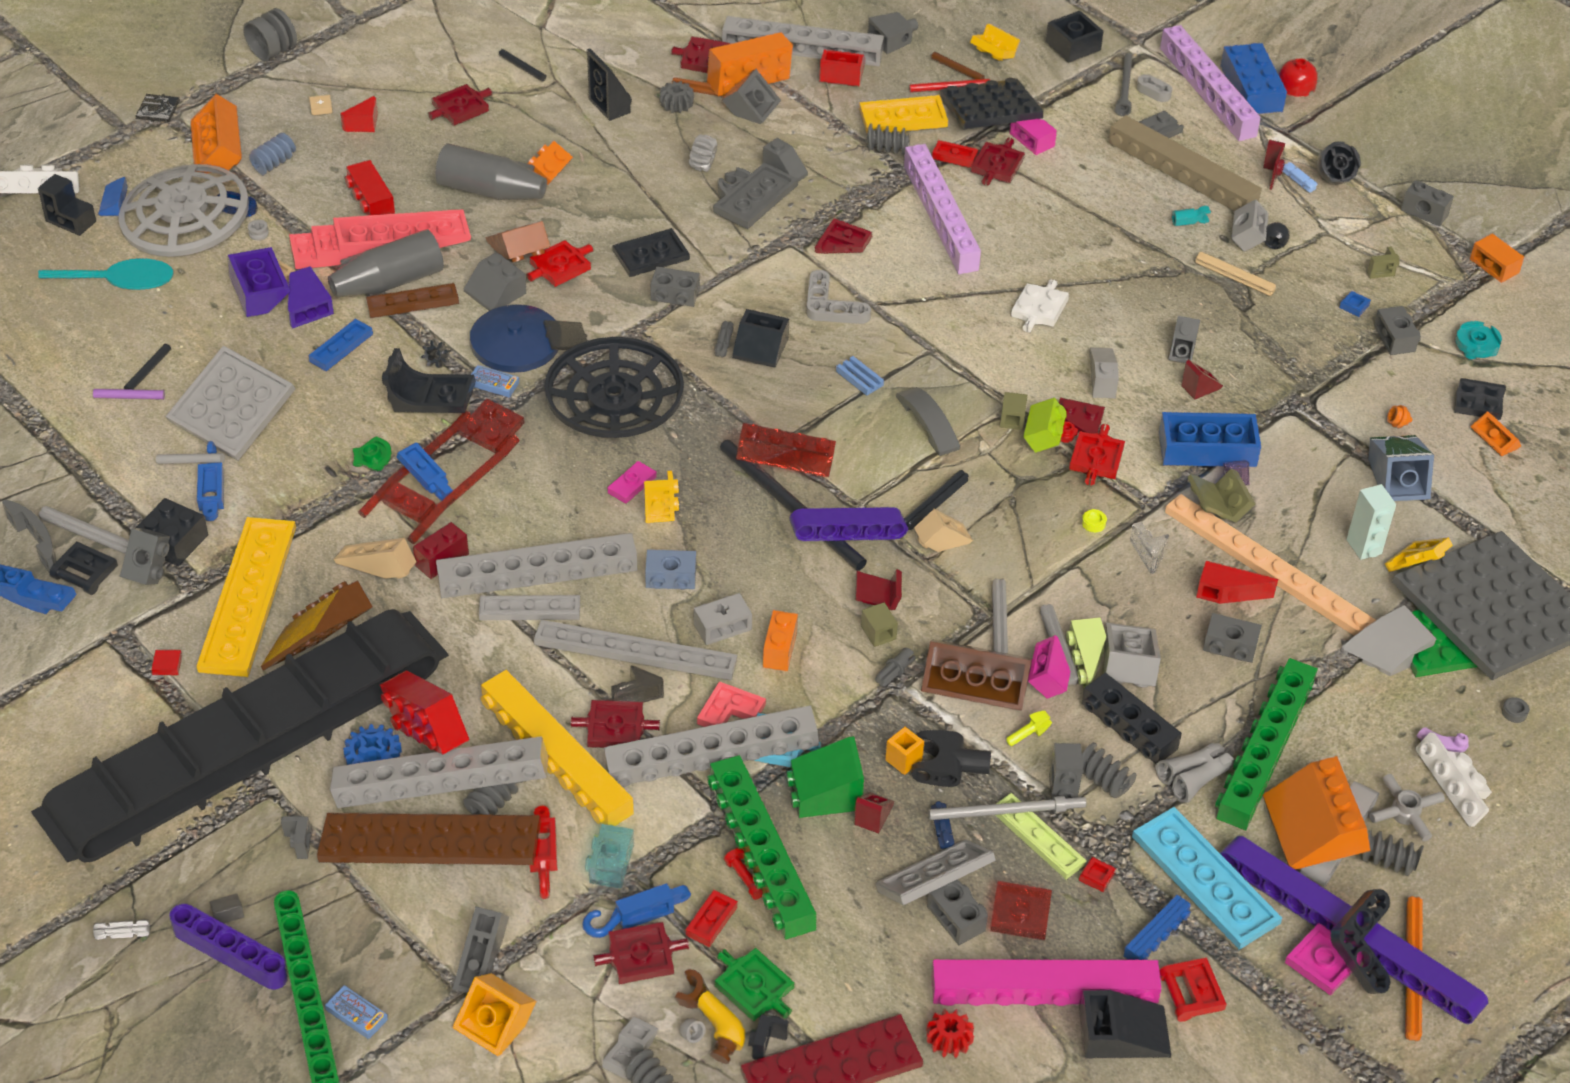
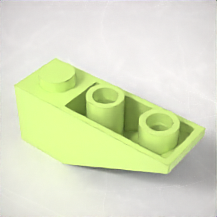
M1101 618L1071 620L1070 630L1066 631V642L1068 646L1072 647V659L1074 665L1078 667V683L1083 685L1084 688L1094 681L1104 653L1106 633Z

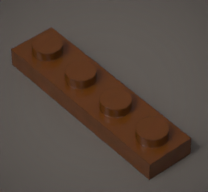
M455 283L368 296L366 301L370 318L455 305L459 304V297Z

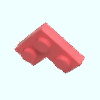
M719 681L698 715L697 724L707 727L727 723L731 715L742 719L756 717L758 713L763 711L766 705V698Z

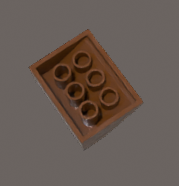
M358 580L349 585L346 581L332 588L333 591L325 593L319 597V600L306 606V609L293 615L294 621L286 625L262 663V670L264 671L285 661L286 655L289 653L293 657L321 643L346 626L348 622L355 620L373 608Z

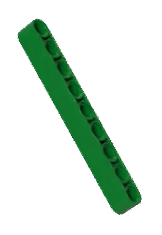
M282 891L276 895L274 906L311 1082L339 1083L300 900L294 891ZM322 1071H328L324 1074H319Z

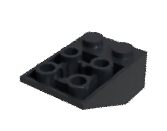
M1083 990L1079 1011L1085 1059L1171 1058L1166 1014L1163 1005L1113 990Z

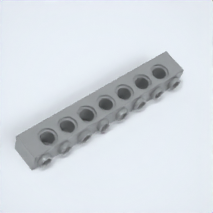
M732 16L726 17L722 30V41L730 44L782 32L792 43V55L821 59L823 50L864 54L866 58L865 65L880 66L883 54L884 36Z
M628 533L436 560L441 599L637 571V552L633 535Z
M810 705L604 747L609 774L622 787H626L633 783L654 781L657 778L679 776L692 771H704L710 768V763L738 755L741 756L743 761L757 760L770 755H782L799 749L807 750L814 746H819V740Z
M541 736L452 749L444 755L432 752L337 766L333 768L330 791L337 808L542 779L547 778L548 753Z

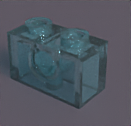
M607 824L601 825L599 834H594L593 855H588L585 865V871L589 872L591 884L622 889L634 848V829Z

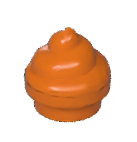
M1398 405L1391 407L1387 415V421L1395 428H1402L1412 422V417L1407 407Z

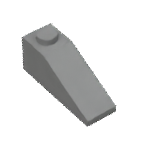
M1090 347L1093 398H1116L1119 375L1118 363L1113 348Z

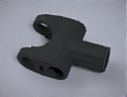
M925 730L916 734L922 740H930V742H924L923 751L935 757L931 760H924V762H917L912 766L911 775L916 781L934 786L955 787L961 782L962 772L989 774L991 751L963 749L964 737L960 733L945 730ZM917 771H925L927 772V774H922Z

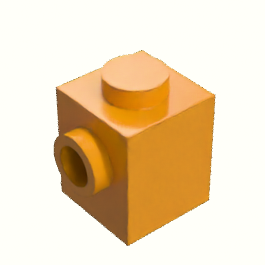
M902 728L887 741L885 761L903 775H906L912 770V766L915 763L922 761L924 741L908 728Z

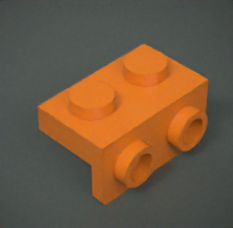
M553 141L549 146L545 144L537 153L539 157L533 156L527 164L534 165V172L545 177L547 185H549L573 157Z

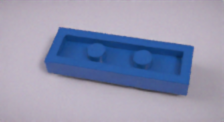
M355 318L309 354V362L324 371H328L373 335L372 327Z

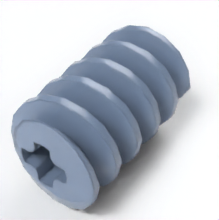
M279 133L276 137L271 138L270 141H266L263 145L258 146L257 149L252 150L249 159L255 170L260 175H265L267 171L273 170V167H278L286 159L292 158V152L296 151V146L287 134Z

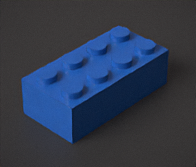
M1263 43L1225 46L1220 67L1225 77L1258 114L1283 112L1287 91Z
M1162 412L1159 438L1163 465L1257 467L1261 442L1256 414Z

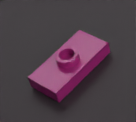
M637 461L607 487L608 494L627 504L644 489V481H653L657 477L656 471Z

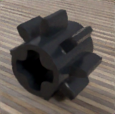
M430 340L431 346H423L425 353L421 358H425L428 361V367L435 363L437 368H441L442 361L445 363L450 361L447 356L451 350H447L444 347L445 341L437 345L436 340ZM434 350H438L437 355L439 356V358H435L436 354L433 352Z

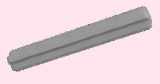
M996 578L993 580L992 585L994 651L1008 653L1006 581Z
M1051 604L1042 605L1040 614L1048 637L1056 635L1059 638L1071 671L1068 686L1076 685L1079 676L1054 607Z

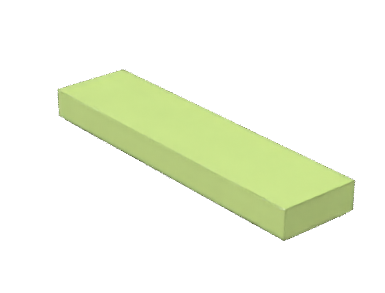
M1010 793L996 804L1021 801ZM1033 812L995 815L1063 878L1068 879L1085 866L1086 859Z

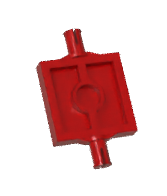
M566 240L545 249V253L529 257L530 264L535 270L527 273V278L532 282L539 277H544L556 287L591 270V263L584 256L593 252V247L588 243L581 248H577Z
M1105 424L1100 426L1099 433L1091 434L1079 431L1069 470L1087 473L1085 483L1089 485L1091 479L1090 486L1095 484L1096 476L1116 480L1125 441L1108 436L1110 426L1107 424L1105 431Z

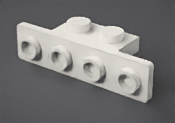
M31 164L20 165V168L14 171H0V193H38L37 188L54 174L71 180L74 192L78 193L80 191L79 175L77 171H62V168H55L53 164L41 165V168H33Z
M1430 732L1416 746L1415 750L1468 826L1474 827L1489 812V808L1482 800L1492 793L1486 785L1487 781L1476 771L1472 765L1471 758L1467 754L1447 751L1437 735Z

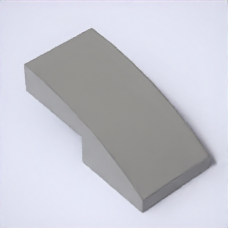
M633 1016L619 1033L616 1045L603 1059L602 1068L627 1080L625 1071L628 1064L637 1054L649 1049L658 1033V1028Z

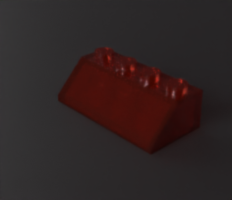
M743 423L736 459L829 477L836 441Z

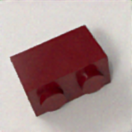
M448 523L413 546L414 558L416 560L415 566L428 578L433 579L438 575L436 560L469 555L467 534L454 523Z

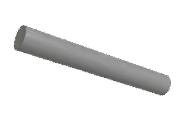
M223 453L158 454L156 456L157 464L223 463L225 461Z

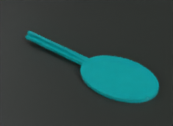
M146 258L120 261L110 266L107 270H38L39 278H106L109 283L116 287L131 290L156 288L168 283L173 278V269L170 265L159 260Z

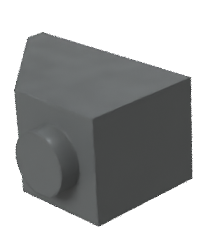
M775 138L763 147V163L797 178L798 182L808 176V171L793 146L779 138Z

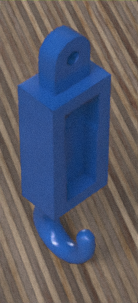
M213 441L207 442L208 453H217ZM222 463L198 464L197 503L199 511L203 512L207 521L217 519L218 509H224V469ZM208 492H216L217 496L205 497V494Z
M666 883L615 901L616 908L610 920L602 928L598 929L591 926V920L595 917H600L601 911L594 910L589 912L583 919V930L593 938H602L608 935V932L612 931L618 924H620L622 929L641 925L674 913V905L688 900L691 892L686 885L670 889Z

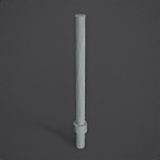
M1056 796L1052 800L929 809L928 817L929 820L1049 810H1053L1054 813L1066 812V809L1085 808L1086 798Z

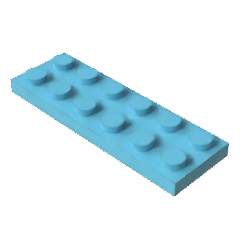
M1175 807L1133 831L1132 838L1239 950L1281 924L1282 917Z

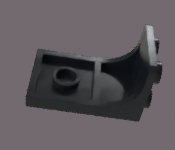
M394 348L392 355L388 358L386 371L382 373V384L386 386L388 402L391 403L394 412L465 413L476 383L474 374H425L418 372L404 361L400 348Z

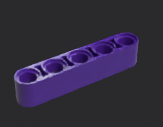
M895 507L806 508L795 510L789 517L795 536L800 541L900 539L908 532V527L901 511Z
M179 904L171 910L169 916L175 937L268 989L277 990L287 983L288 974L285 961L279 953L191 905Z

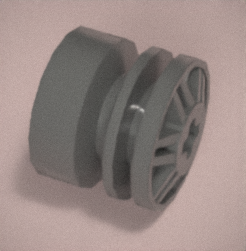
M274 8L262 14L261 17H256L244 24L245 40L254 55L262 61H267L297 44L295 27L290 18L281 9Z

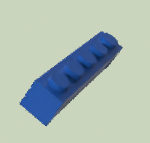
M1177 894L1125 947L1123 957L1127 960H1147L1149 954L1152 951L1155 952L1159 948L1160 943L1168 939L1172 930L1176 931L1181 924L1180 922L1183 919L1187 920L1191 914V904Z

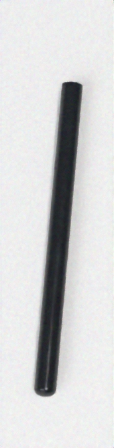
M726 439L721 443L720 450L791 513L797 509L807 508L731 440ZM845 540L824 541L855 570L860 571L865 567L867 560Z

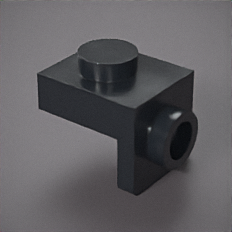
M774 1015L760 1016L757 1030L752 1029L749 1037L748 1046L753 1047L752 1059L765 1058L770 1037L787 1040L789 1031L788 1020Z

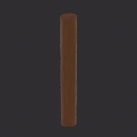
M933 52L931 59L974 80L985 78V75L937 52Z

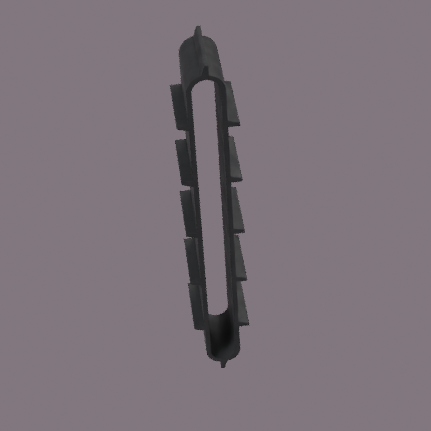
M395 609L386 610L358 626H355L350 621L347 624L346 632L296 659L289 653L286 655L283 666L234 692L225 687L221 699L168 727L161 721L158 725L157 733L102 762L97 756L94 757L91 768L51 789L45 795L42 805L32 810L31 813L67 863L77 859L82 862L96 861L131 841L137 847L140 845L142 835L196 805L201 811L204 810L207 799L260 770L266 776L269 774L271 764L322 736L327 741L331 740L334 729L383 703L381 699L383 692L380 684L406 670L425 680L434 673L439 661L448 657L449 654L411 611L400 613Z

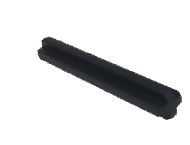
M959 470L904 517L908 530L914 529L932 510L937 509L968 482V473Z

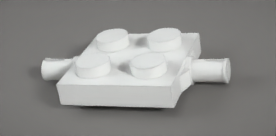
M1052 279L1049 280L1046 287L1027 283L1012 308V317L1026 321L1023 325L1025 332L1027 330L1028 333L1031 332L1035 324L1054 327L1069 300V293L1055 289L1057 286L1055 280L1053 282Z

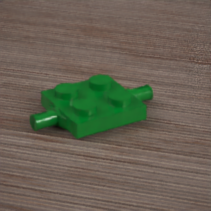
M756 947L747 955L735 959L726 949H723L718 954L717 958L727 966V969L715 980V987L753 1022L766 1011L773 1008L784 1019L787 1018V1015L790 1016L792 1008L786 1005L782 999L794 989L795 982Z

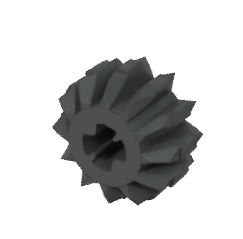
M675 81L671 84L666 83L664 87H661L660 91L661 106L664 107L665 111L671 110L672 113L688 111L689 108L693 107L694 103L693 88L689 87L687 83L683 84L682 81L679 83Z

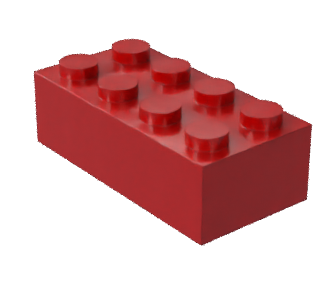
M407 670L380 684L383 692L381 699L384 705L390 709L392 714L390 721L395 730L405 733L407 737H412L418 743H422L430 750L433 749L442 755L470 740L451 693Z

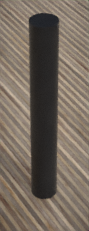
M504 49L499 51L500 57L538 80L545 81L547 76L543 72Z
M163 344L126 383L124 389L134 390L171 351L170 345Z

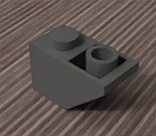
M1183 316L1177 317L1169 360L1186 363L1188 359L1192 361L1200 325L1199 319Z

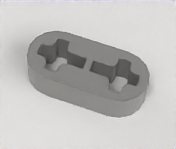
M1145 74L1138 77L1137 90L1159 102H1167L1171 99L1172 87L1169 84L1151 75Z

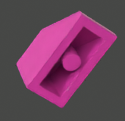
M1033 119L1013 122L1010 126V134L1035 155L1055 147L1057 130L1045 120Z
M1054 635L1036 643L1028 682L1046 699L1066 692L1071 671L1060 640Z

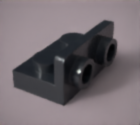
M1460 378L1455 393L1454 413L1482 417L1488 411L1497 420H1501L1506 385Z

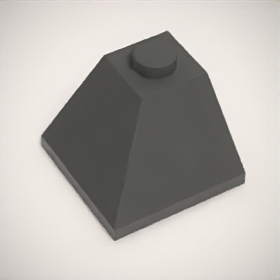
M755 69L731 88L722 101L734 116L762 124L781 102V99L759 71Z

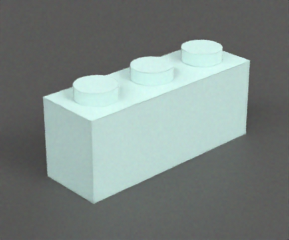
M1382 484L1362 489L1359 492L1346 540L1360 560L1382 554L1396 508V503Z

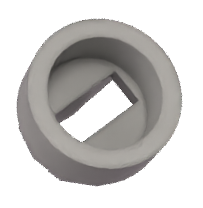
M687 1018L680 1026L681 1036L691 1043H697L705 1034V1025L695 1018ZM690 1028L694 1031L692 1034L689 1032Z

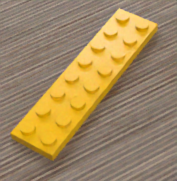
M247 517L197 663L198 673L249 677L296 530L295 521Z

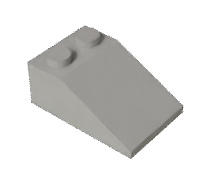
M1106 622L1104 673L1109 674L1120 684L1127 682L1134 683L1138 687H1156L1161 661L1156 629Z

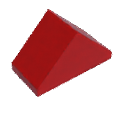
M372 96L341 113L342 128L345 132H375L378 118L376 97Z

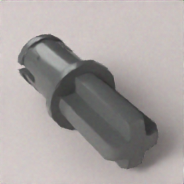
M907 647L903 648L897 656L890 658L886 662V666L877 673L875 682L881 687H885L896 676H901L904 673V669L915 660L914 652Z

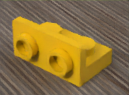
M672 470L667 471V480L644 481L646 523L675 521L674 511H679L678 497H674V494L679 493L678 479H673Z

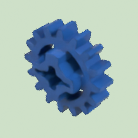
M373 724L369 725L368 730H365L362 726L359 727L360 733L358 734L351 732V739L345 740L346 747L343 748L347 765L398 758L400 753H402L398 734L393 735V729L391 728L384 731V725L374 729Z

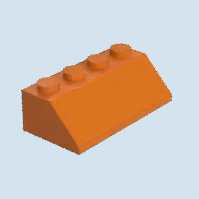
M215 94L191 119L194 164L218 166L229 171L242 158L237 106ZM195 171V172H201V173H213V172H207V171Z

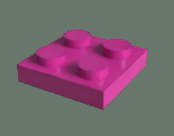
M1318 923L1286 957L1285 963L1331 996L1352 972L1334 948L1330 938L1331 931ZM1361 952L1357 954V962L1360 965L1364 959Z

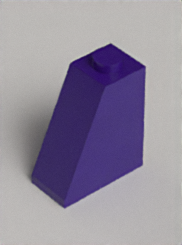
M311 266L289 273L288 314L292 329L334 314L332 297Z

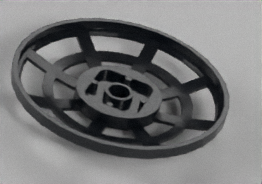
M603 337L577 344L566 350L553 362L545 379L546 401L553 414L568 427L578 432L601 438L631 437L657 428L676 412L684 392L683 375L676 361L663 349L649 342L629 337ZM609 349L610 360L595 362L586 367H583L576 360L577 357L589 352ZM619 349L639 351L653 358L646 366L633 361L619 360ZM660 362L672 373L676 385L662 388L659 378L652 372ZM568 364L576 374L569 381L567 390L553 388L557 375ZM610 367V372L596 377L590 374L598 369ZM619 367L638 371V373L632 376L619 372ZM647 377L653 383L655 390L642 392L640 383ZM581 379H584L589 384L587 393L574 392L576 385ZM677 393L674 404L664 415L654 414L660 407L663 396ZM553 396L566 398L569 408L576 416L567 418L556 408ZM656 398L650 410L646 411L639 407L642 400ZM574 400L588 401L591 408L582 413L577 408ZM630 413L639 416V418L632 421L620 423V416ZM597 414L610 416V423L600 422L591 418ZM645 420L651 421V423H648L641 427H636L628 430H620V428L634 426L639 423H642ZM584 421L597 427L610 428V430L589 428L578 423Z

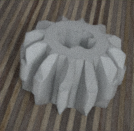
M701 134L695 138L689 156L690 167L706 172L711 168L717 151L716 139Z

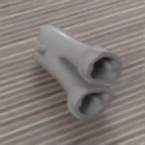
M1211 743L1194 753L1161 760L1156 764L1155 769L1159 780L1163 784L1170 785L1173 783L1172 789L1175 797L1182 803H1188L1206 783L1231 769L1235 759L1229 753L1223 754L1225 748L1220 743Z

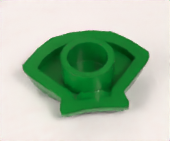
M374 437L362 447L353 448V465L355 467L364 466L374 472L381 471L391 460L392 451L389 442L382 438Z

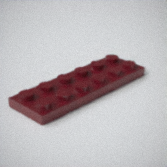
M899 1014L741 1065V1073L745 1083H874L923 1067V1059L902 1015Z

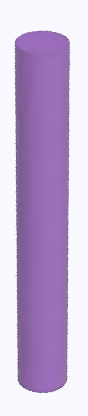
M93 389V397L164 399L165 391Z

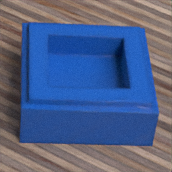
M1351 291L1341 301L1339 308L1359 317L1370 306L1371 300Z

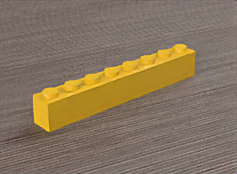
M507 670L481 684L482 704L487 710L491 709L496 714L498 721L511 730L516 740L542 736L548 753L547 772L549 774L553 773L558 778L563 789L569 790L575 796L577 803L581 807L585 806L591 812L596 823H601L607 830H610L634 814L633 797Z

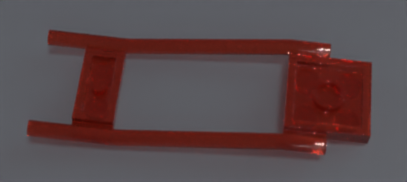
M486 398L472 415L468 411L462 413L449 428L427 445L424 450L430 456L458 432L460 436L495 453L488 461L438 504L398 483L410 473L403 466L388 478L358 511L359 515L366 518L378 503L382 501L388 507L420 523L407 538L410 543L415 544L451 504L501 462L519 443V438L514 434L525 423L524 417Z

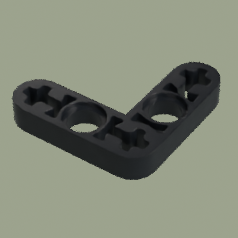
M1372 889L1364 892L1334 926L1330 935L1334 948L1364 990L1369 994L1385 993L1390 988L1391 983L1388 972L1364 940L1365 936L1390 907V897L1383 889ZM1359 912L1364 917L1362 927L1357 922V914ZM1359 952L1364 956L1362 967L1357 962V954Z

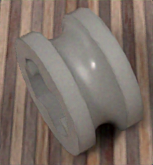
M253 220L248 224L251 239L257 241L268 237V225L264 220Z

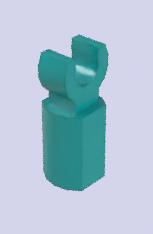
M1201 206L1198 209L1175 210L1172 212L1173 225L1196 224V222L1208 223L1210 220L1205 214H1211L1209 206Z

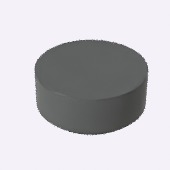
M1508 698L1503 704L1502 715L1510 722L1521 723L1526 720L1529 714V705L1520 698Z

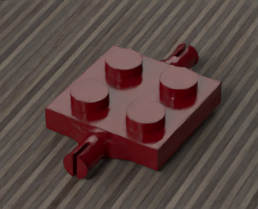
M692 36L685 48L673 46L672 55L683 56L681 69L708 73L709 49L730 43Z
M468 84L433 97L432 105L436 110L428 112V116L431 120L442 116L454 126L489 111V104L483 99L492 96V90L488 87L484 90L476 91Z
M1008 137L1003 145L985 142L971 166L972 173L984 176L982 179L983 185L989 186L992 179L1011 183L1024 161L1025 152L1012 148L1014 144L1012 138Z
M591 700V709L587 717L571 716V728H586L588 733L587 746L604 748L641 740L644 730L660 731V720L644 719L643 702Z
M659 922L608 932L609 952L593 955L595 967L611 963L616 970L619 984L674 974L673 952L688 950L689 943L687 938L671 941L665 932L664 923Z

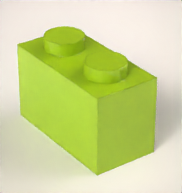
M1055 397L1033 404L1030 407L1024 439L1035 453L1060 444L1066 410L1058 403Z

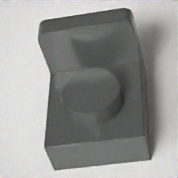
M298 815L282 817L281 825L284 836L290 837V847L295 848L297 859H308L312 837L309 817Z

